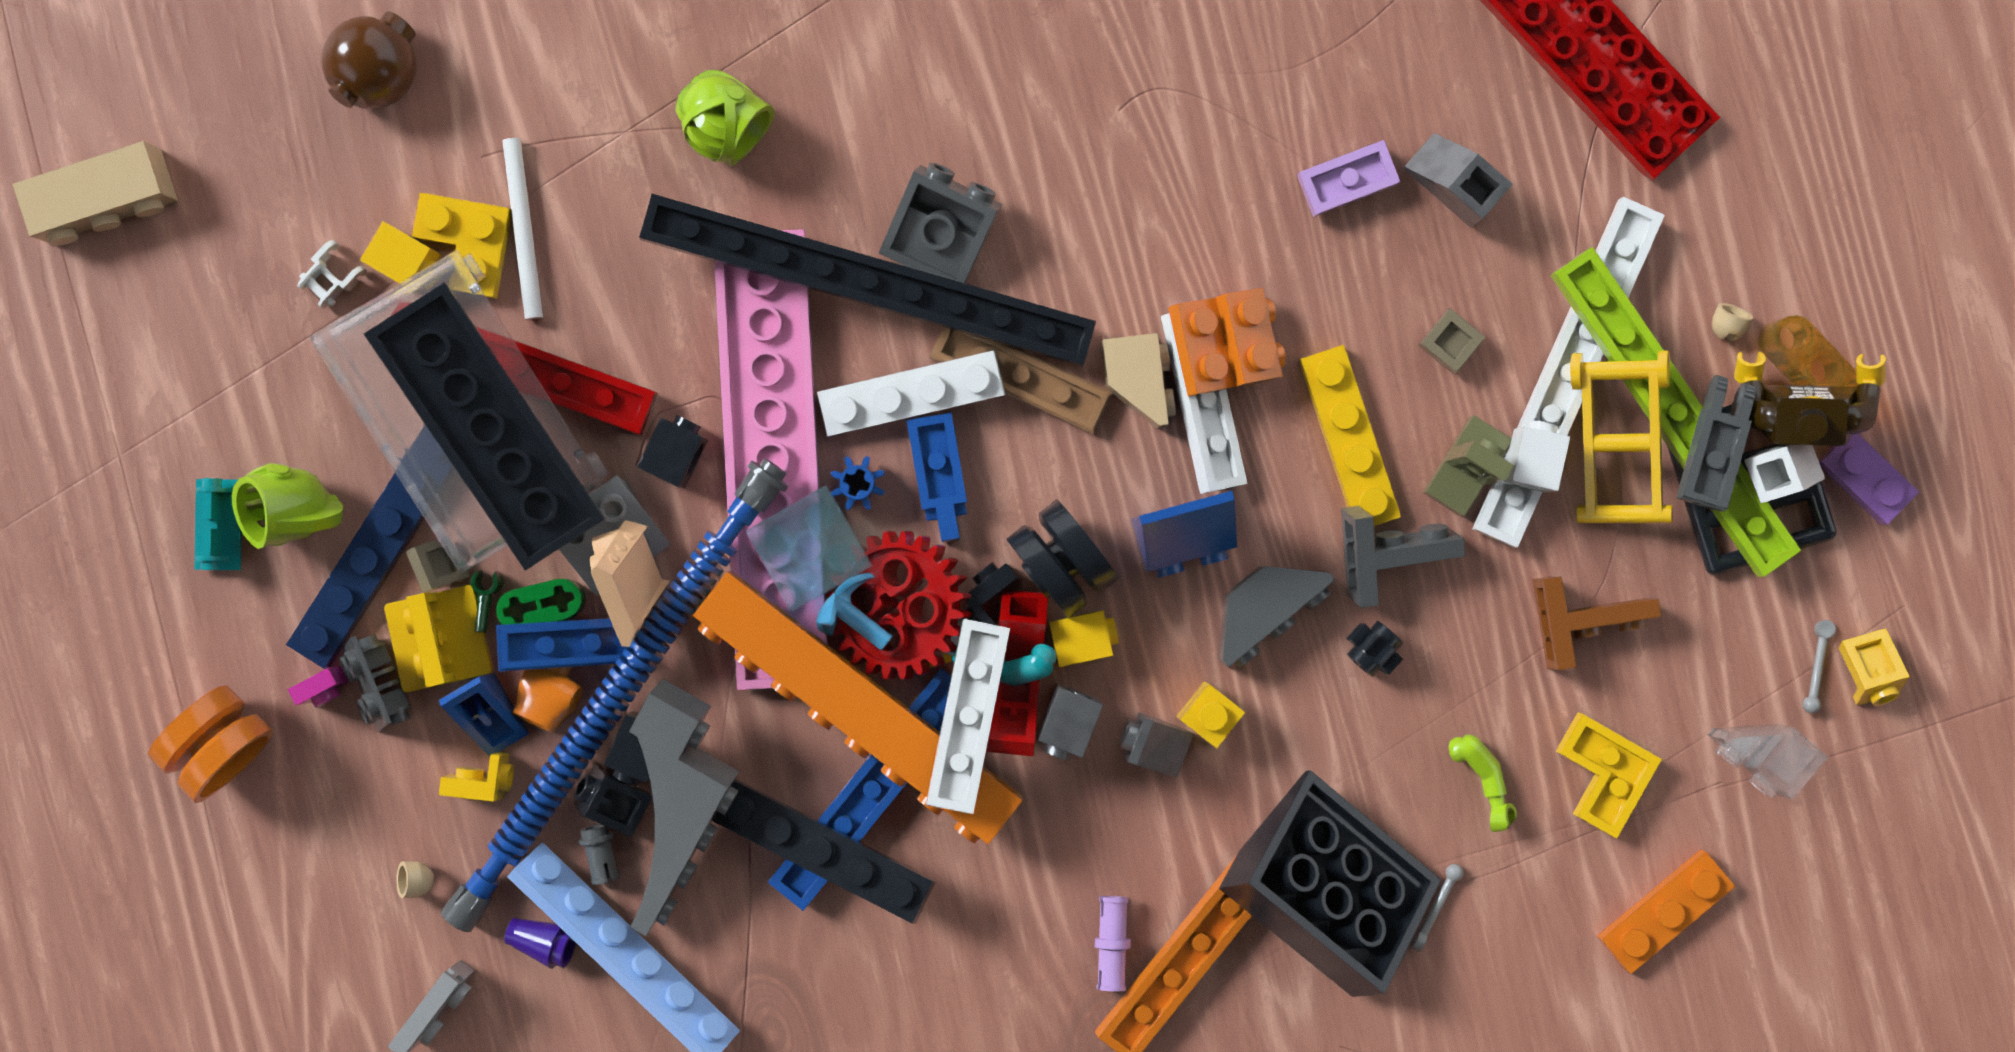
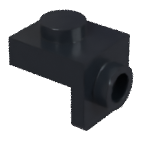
M992 562L972 578L977 586L968 592L971 594V598L966 600L968 605L963 608V610L971 613V617L968 618L969 620L997 625L982 605L1017 578L1006 563L998 568Z

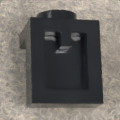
M594 764L590 773L584 774L577 783L574 791V805L583 817L632 837L653 796L647 790L616 779L608 774L603 767Z

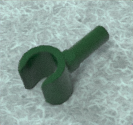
M478 570L472 575L471 587L478 594L474 632L486 633L489 604H491L492 595L498 593L504 583L503 576L498 571L494 572L493 585L488 590L483 588L481 584L482 570Z

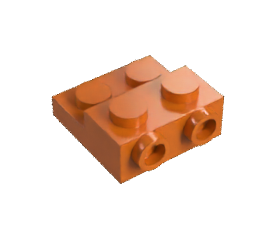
M1263 287L1225 293L1214 298L1177 303L1168 307L1188 397L1264 383L1283 377L1281 368L1285 365L1286 354L1283 346L1279 342H1275L1271 324L1275 321L1276 309L1272 300L1265 298Z

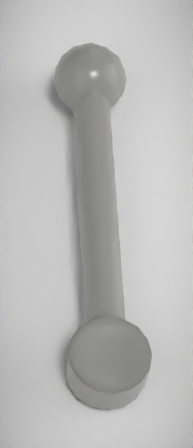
M1829 620L1818 621L1814 627V632L1818 636L1809 695L1802 703L1803 709L1809 714H1815L1821 708L1818 695L1828 638L1832 637L1835 633V625Z
M1451 864L1446 868L1447 878L1420 930L1411 941L1410 947L1418 952L1423 949L1427 941V935L1454 883L1463 877L1464 872L1460 865Z

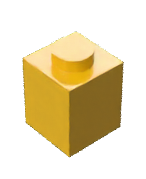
M382 221L360 261L404 287L420 294L423 287L428 288L437 278L441 267L438 262L442 255Z
M1103 610L1071 616L1069 619L1065 617L1049 621L1059 667L1113 656L1111 646L1119 644L1114 617L1105 619Z
M1203 681L1176 717L1217 749L1245 712L1209 683Z

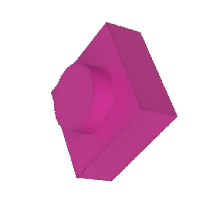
M342 666L327 668L287 690L296 706L312 702L314 707L318 708L340 697L338 688L349 682Z

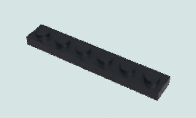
M735 779L731 787L738 790L737 796L727 813L723 815L717 812L713 822L912 924L917 922L936 880Z

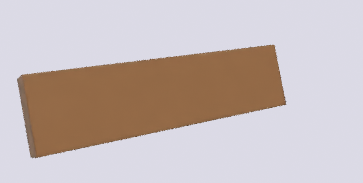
M945 327L942 328L930 353V359L941 363L995 350L1005 394L1083 431L1094 434L1112 392L1021 349Z

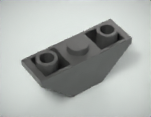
M1259 566L1224 595L1218 653L1220 662L1226 667L1231 666L1235 662L1239 668L1249 662L1260 652L1256 644L1269 634L1274 639L1279 637L1295 623L1291 616L1300 608L1306 605L1311 610L1331 594L1327 586L1335 581L1333 576L1327 572Z

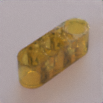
M1798 315L1787 316L1768 323L1761 330L1759 335L1760 349L1793 386H1858L1856 370L1805 317ZM1783 327L1789 329L1793 334L1794 342L1791 349L1786 348L1780 340V332ZM1815 360L1821 363L1824 368L1825 375L1822 382H1818L1812 375L1811 368Z

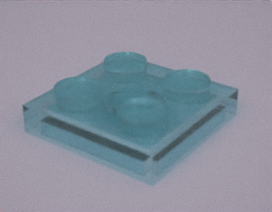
M826 485L746 530L749 539L790 612L797 610L841 585L847 579L873 566L832 492Z

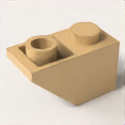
M1158 333L1103 339L1101 349L1106 389L1155 428L1166 427L1169 424L1168 416H1175L1173 390L1164 389L1162 371H1170L1167 343L1159 344Z

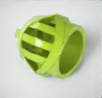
M706 70L695 76L682 89L675 105V112L681 120L682 132L689 145L700 156L713 162L726 163L729 166H735L759 143L768 131L775 113L773 106L755 95L746 85L719 70Z
M269 463L239 478L233 487L231 498L237 524L245 538L257 549L272 545L281 546L289 541L307 538L316 531L333 528L342 522L343 504L338 500L337 496L329 494L316 475L301 468H291L281 464ZM265 520V527L260 525L257 521Z

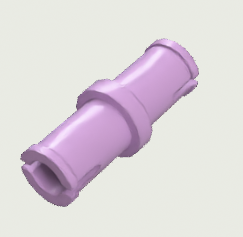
M1099 896V937H1095L1094 944L1095 948H1099L1097 990L1126 991V950L1131 948V939L1126 938L1127 903L1129 897Z

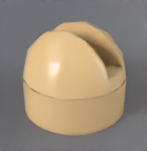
M1720 303L1712 317L1713 333L1720 339L1727 338L1728 341H1736L1742 338L1748 331L1753 316L1748 311L1735 305Z
M418 861L400 862L396 878L397 891L400 898L421 897L432 889L434 875L425 863Z

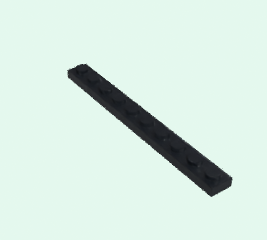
M651 194L639 236L640 240L1081 367L1084 366L1096 321L656 194Z

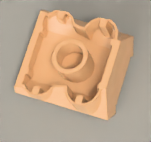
M624 520L616 530L592 537V547L595 555L590 556L591 575L620 644L624 647H630L645 619L651 612L652 607L655 606L659 596L670 582L661 578L643 532L648 526Z

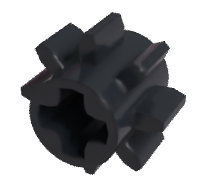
M1378 620L1371 628L1365 623H1360L1346 638L1354 645L1347 653V656L1370 677H1373L1379 670L1385 675H1390L1404 660L1396 653L1403 645V642Z

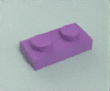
M1853 434L1846 446H1830L1818 459L1821 469L1880 525H1888L1919 493L1911 483L1859 434Z

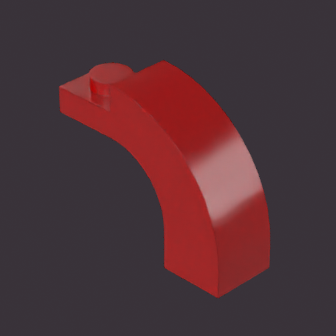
M1003 589L999 626L1010 628L1004 657L1005 661L1031 655L1032 649L1037 644H1044L1048 598L1043 593ZM1040 680L1019 686H1011L999 682L986 752L1033 757Z

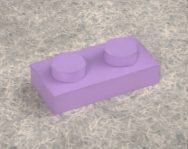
M1384 140L1301 171L1297 175L1313 217L1397 186L1400 183Z

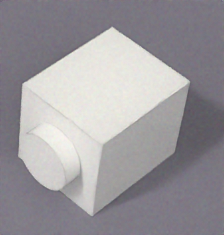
M1530 421L1529 427L1523 426L1514 429L1507 461L1513 464L1514 468L1505 482L1502 483L1546 493L1558 491L1570 436L1557 434L1558 426L1541 421Z
M1780 444L1765 449L1744 460L1761 503L1803 491L1825 479L1813 445Z

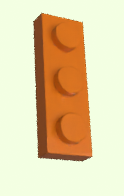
M1700 849L1598 934L1597 938L1622 968L1629 974H1632L1734 889L1735 885L1710 855Z

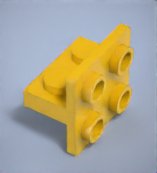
M471 585L440 592L416 594L406 597L405 600L387 603L384 606L401 687L404 692L425 689L493 672L486 634L474 632L478 603L477 594Z

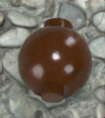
M386 11L380 19L371 16H360L346 20L338 25L330 33L324 44L321 60L325 79L331 87L329 89L331 96L345 107L352 108L355 105L363 109L388 107L403 98L411 88L416 75V56L410 45V42L416 36L414 29L403 18L390 11Z

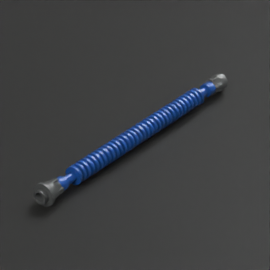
M763 458L760 464L753 460L750 461L747 466L750 471L734 493L737 497L727 510L730 514L717 534L711 531L706 532L704 538L710 544L703 540L699 542L697 547L703 553L697 550L692 552L690 557L695 562L687 559L683 565L689 572L680 569L676 576L681 581L673 579L670 584L673 590L666 589L663 594L667 600L659 599L656 604L659 609L653 608L649 614L653 619H645L643 623L645 628L641 627L637 633L639 638L635 637L630 645L631 647L624 649L622 654L625 657L620 656L615 662L617 666H613L609 671L611 676L606 675L603 679V685H599L595 691L597 695H592L589 699V704H586L582 709L583 714L578 715L575 719L576 724H572L568 729L569 733H566L561 739L563 743L557 745L555 752H552L548 758L549 762H545L541 768L542 772L539 771L534 778L535 781H532L529 785V791L524 792L521 797L522 800L517 802L514 807L515 810L510 812L508 819H505L501 825L502 829H498L494 835L495 838L491 839L487 845L488 849L493 853L482 869L475 870L465 885H460L456 893L451 896L441 910L442 917L450 925L464 932H471L481 919L483 912L492 901L491 895L499 885L497 878L507 864L516 866L520 863L522 856L529 850L528 846H531L536 840L535 837H538L541 833V827H545L549 821L548 818H551L555 813V808H558L562 803L561 798L566 797L569 793L568 789H571L576 783L575 779H578L583 773L581 769L585 770L589 764L588 760H592L595 756V750H599L603 744L602 741H605L609 736L608 731L613 730L616 726L615 721H619L623 716L622 712H625L629 707L628 702L634 700L636 697L634 692L639 693L643 687L642 683H646L650 677L648 673H653L656 669L654 663L659 664L663 659L661 653L666 654L670 649L667 643L673 644L677 639L673 633L679 635L683 630L681 624L686 625L690 620L686 613L693 615L697 610L692 603L700 606L704 600L700 594L707 596L711 590L706 584L714 586L717 582L716 577L711 573L721 576L724 569L719 564L727 567L731 562L725 553L734 557L738 552L731 544L745 525L750 526L760 511L765 512L780 490L783 492L787 490L789 485L783 481L787 473L766 458Z

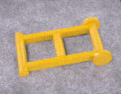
M1669 350L1658 351L1657 360L1584 362L1583 353H1572L1570 364L1572 390H1582L1586 505H1577V523H1673V505H1663L1660 388H1669L1670 386ZM1649 379L1650 433L1595 434L1593 380ZM1596 452H1651L1652 505H1597Z

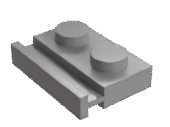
M460 960L450 967L448 971H445L388 1045V1048L393 1052H411L420 1043L427 1047L445 1025L439 1018L448 1006L455 1010L471 991L472 987L467 984V981L475 970Z

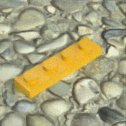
M1340 345L1299 359L1298 361L1347 507L1360 506L1373 516L1374 526L1400 518L1401 514L1345 346Z

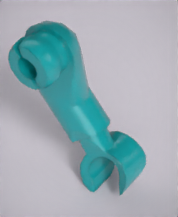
M1037 644L1032 649L1031 655L1011 661L1004 660L1000 683L1019 686L1048 677L1054 670L1053 664L1056 661V651L1048 645ZM957 650L954 652L952 656L953 662H955Z

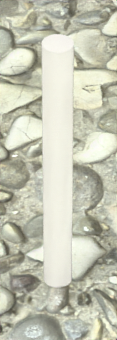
M507 138L502 140L524 316L525 320H538L543 318L521 139Z

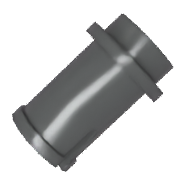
M601 824L581 829L582 838L578 842L580 846L585 847L592 884L607 883V878H610L611 881L619 879L621 875L620 871H618L611 841L615 837L614 831H609L608 827Z

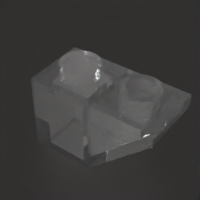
M1770 724L1713 728L1708 734L1719 745L1715 749L1716 753L1736 768L1740 764L1754 775L1750 782L1770 798H1773L1776 794L1793 800L1828 759L1822 751L1799 731L1790 726Z

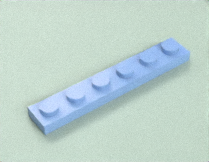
M543 842L507 876L690 1052H722L740 1032L723 1013L640 934L630 928L631 926Z

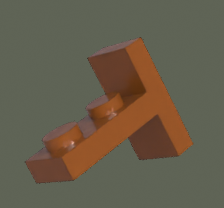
M1562 576L1532 579L1546 667L1548 669L1564 670L1576 668L1571 631H1574L1575 638L1602 635V626L1619 624L1620 631L1647 628V619L1662 617L1658 598H1642L1567 610Z

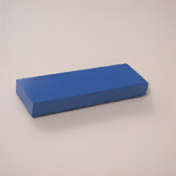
M610 618L496 625L498 671L616 664L615 662L620 656L625 657L622 652L626 647L621 646Z

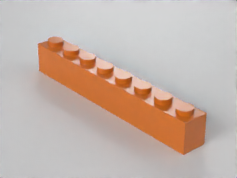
M727 571L693 614V617L701 622L697 629L704 636L717 645H720L723 640L738 651L734 658L753 673H757L761 668L775 679L771 683V687L791 702L796 697L801 699L811 707L807 714L815 722L827 730H830L833 725L848 736L844 743L851 750L865 759L869 753L884 764L880 771L900 787H903L906 782L921 792L917 797L921 804L936 815H939L944 810L957 820L954 828L972 843L976 844L980 838L989 845L1023 801L1020 793L983 766L973 814L926 805L940 731L733 571Z

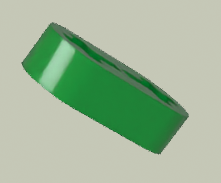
M554 579L514 589L504 593L499 599L496 606V615L502 625L557 622L570 619L583 610L586 602L585 592L580 584L571 579ZM560 586L563 587L565 592H573L574 600L568 603V611L564 612L561 605L546 607L545 599L559 595L558 587ZM518 597L520 603L536 601L537 610L524 613V621L521 623L517 616H510L508 613V608L515 606L514 598Z

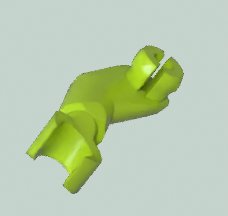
M1466 734L1463 738L1455 737L1449 742V754L1452 760L1458 763L1467 761L1481 778L1485 798H1488L1491 805V831H1505L1515 821L1517 811L1513 804L1505 803L1504 795L1507 794L1499 761L1475 735Z

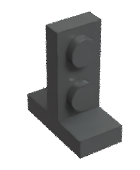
M1360 506L1341 508L1347 595L1361 608L1379 605L1377 570L1465 557L1464 538L1445 524L1423 525L1420 527V532L1407 534L1398 530L1381 531L1374 538L1373 516Z

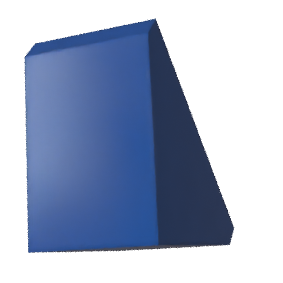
M495 673L479 676L439 700L440 706L489 757L491 754L500 752L529 734L523 720L512 714L514 705Z

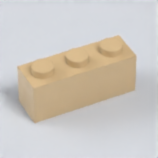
M145 141L12 184L29 236L45 241L51 246L72 243L78 239L77 234L91 229L95 232H101L117 228L121 225V219L133 215L137 217L157 215L164 211V205L178 201L162 150Z

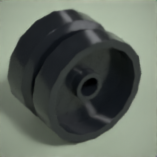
M1056 499L1039 512V522L1051 537V541L1046 544L1038 533L1027 525L1020 527L1006 540L1024 562L1021 566L1046 598L1051 596L1069 619L1087 605L1086 595L1073 579L1080 574L1092 590L1102 593L1115 583L1119 576L1061 502Z

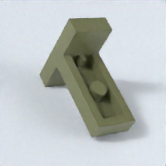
M1475 415L1470 416L1422 493L1460 517L1465 516L1484 485L1505 482L1514 468L1513 464L1504 459L1507 454L1505 451L1512 439Z

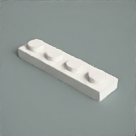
M1170 314L1162 315L1161 321L1200 494L1248 484L1227 390L1187 396Z
M992 350L818 391L817 395L827 436L1003 396L1005 395L996 352Z
M964 619L962 622L926 805L969 814L974 813L1010 628Z

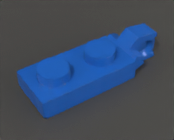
M952 412L907 420L921 507L925 511L926 521L938 520L942 543L960 540L956 516L967 515L965 505L967 497Z

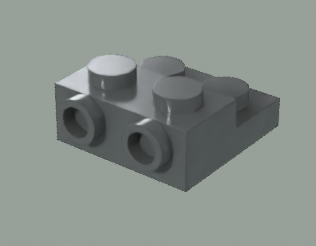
M932 162L929 163L928 168L920 165L913 171L879 250V254L906 267L966 284L1002 204L994 200L996 193L982 184L971 182L968 188L953 181L955 173L943 165Z

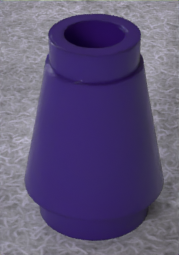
M513 918L510 921L504 937L505 944L512 946L550 969H553L555 966L566 967L574 954L577 944L556 923L521 920L518 918Z

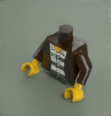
M1742 352L1738 353L1734 378L1738 383L1753 385L1756 389L1749 421H1752L1750 427L1760 430L1773 443L1784 445L1846 446L1853 434L1868 431L1875 424L1881 392L1880 386L1886 381V357L1884 355L1880 356V363L1873 366L1864 364V354L1858 355L1856 358V382L1858 386L1837 387L1764 385L1761 380L1766 361L1765 355L1762 352H1758L1756 363H1748L1743 360Z

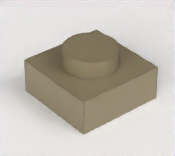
M1448 309L1418 346L1454 374L1457 373L1485 339V336L1452 309Z
M453 535L414 546L406 551L423 593L461 582L470 577Z

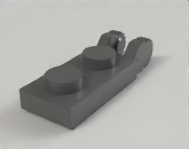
M1719 375L1713 376L1707 388L1703 401L1704 409H1701L1676 499L1716 511H1726L1752 421H1749L1756 389L1753 385L1741 384L1732 403L1731 415L1722 413L1721 410L1727 392L1728 380L1726 377Z

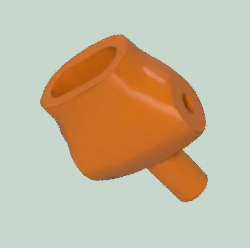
M572 667L525 670L519 682L517 700L512 714L538 728L555 734L561 724L577 708L583 694L582 687L568 677Z

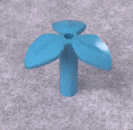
M863 573L847 579L825 601L816 619L817 628L822 633L832 636L836 619L839 617L881 651L884 649L893 636L853 606L850 599L852 592L862 583L875 578L874 575Z

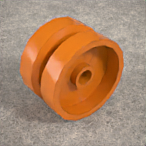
M228 685L219 686L192 703L161 732L147 753L149 758L165 774L182 770L177 784L194 803L206 800L230 783L262 752L274 734L273 730L257 714L240 718L245 706L244 701Z

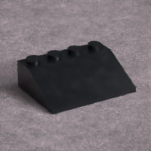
M1308 770L1302 774L1240 849L1219 889L1350 996L1357 997L1385 994L1441 879L1315 773Z

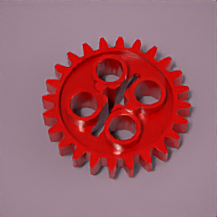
M884 531L882 540L878 536L866 537L867 548L863 545H853L851 547L855 560L850 558H841L839 560L841 566L846 571L845 574L831 575V579L840 586L844 581L853 576L863 573L873 574L875 578L862 583L852 592L850 596L851 604L873 621L876 618H881L876 624L888 633L893 626L897 628L900 634V641L896 648L892 647L890 642H888L881 651L837 617L840 624L835 626L833 635L844 634L846 638L838 649L840 651L854 649L855 652L851 663L858 665L867 661L866 673L878 674L882 669L883 679H895L897 673L901 680L913 678L914 670L918 675H927L930 673L929 663L933 666H943L945 664L941 651L954 653L957 650L951 638L952 636H960L961 627L957 625L958 619L971 617L970 612L960 609V602L970 599L971 594L959 592L957 587L967 577L966 575H952L951 571L957 565L958 560L956 558L941 560L946 547L944 545H934L929 549V536L919 535L915 540L914 533L911 531H901L899 538L895 531ZM902 561L908 569V577L903 584L899 582L896 573L898 565ZM924 579H927L928 585L922 591L916 592L915 590L922 585ZM868 589L874 597L873 608L869 612L863 604V597ZM834 592L826 593V597L829 598ZM896 597L908 598H905L903 601L899 603ZM927 598L934 605V614L930 621L926 620L922 613V606ZM896 607L898 608V610H899V612H900V613H889V612L893 611Z

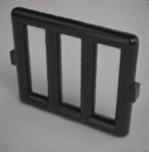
M1732 404L1722 407L1721 412L1731 415ZM1774 443L1743 453L1741 458L1742 465L1748 471L1745 459L1780 444ZM1668 448L1680 485L1684 470ZM1821 481L1803 491L1768 501L1772 509L1776 510L1807 500L1815 526L1790 534L1800 549L1830 541L1837 534ZM1684 501L1706 571L1710 575L1715 576L1749 566L1739 550L1720 554L1713 529L1722 525L1712 510L1707 512L1706 507Z

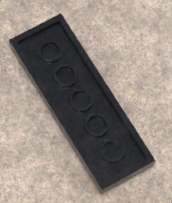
M442 283L363 333L525 571L605 519L447 283Z

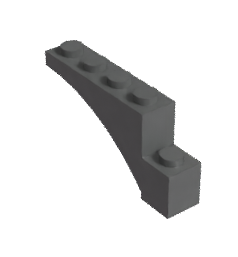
M664 679L649 693L629 731L637 736L643 751L651 781L655 811V844L651 872L642 903L630 927L644 936L648 935L656 922L664 926L672 914L678 901L671 898L677 886L685 889L698 865L692 862L691 859L697 849L705 852L715 836L718 828L711 823L717 812L723 815L727 813L737 796L738 790L731 786L740 772L698 748L710 728V725L704 722V719L711 706Z

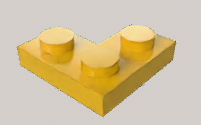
M420 192L412 237L416 240L456 246L449 282L451 291L497 299L512 220L511 209Z
M1579 712L1576 714L1555 751L1595 774L1572 814L1617 839L1662 759Z

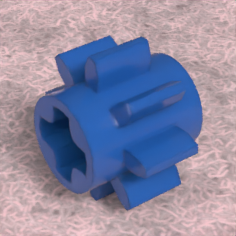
M847 456L845 457L847 469L843 473L831 471V475L840 480V487L834 489L831 495L834 497L843 494L847 496V510H851L854 507L855 501H862L864 507L867 510H871L872 504L869 498L874 493L879 496H885L886 492L877 487L876 482L877 479L885 475V472L877 470L872 473L868 470L871 464V458L868 456L863 459L861 466L854 465L853 461ZM860 471L866 472L864 480L870 483V488L868 491L859 490L857 495L853 496L851 495L852 487L847 484V479L849 476L857 477Z

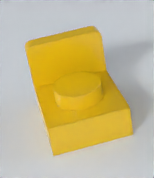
M1886 628L1841 642L1838 649L1857 686V690L1853 695L1857 706L1872 702L1873 706H1881L1896 700L1900 696V692L1910 676Z
M498 752L490 755L487 778L484 777L483 769L456 767V774L441 777L438 795L492 802L503 799L505 791L509 792L511 790L514 780V765L508 764L509 753Z

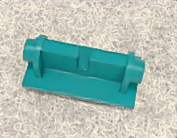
M196 479L194 570H241L242 531L237 524L231 498L233 487L239 479Z

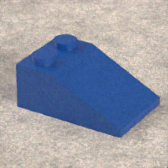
M1232 491L1131 519L1145 571L1156 570L1158 578L1184 571L1182 562L1200 558L1202 566L1228 559L1226 550L1237 548L1235 499Z

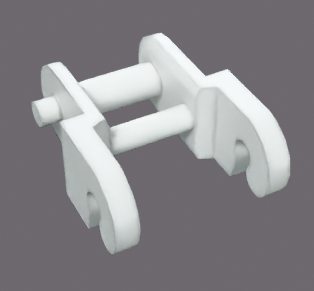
M335 240L325 243L311 258L315 264L306 274L303 272L299 276L301 279L297 285L300 289L308 287L320 298L318 303L320 308H325L328 305L333 306L336 303L334 299L343 290L350 292L359 283L356 278L359 275L361 277L364 276L367 272L360 265L353 269L343 281L337 279L326 268L327 265L325 263L331 257L328 252L330 250L335 251L339 246ZM321 273L334 284L328 291L315 281Z

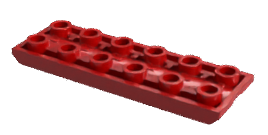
M1480 0L1635 168L1651 180L1655 179L1721 118L1612 0Z

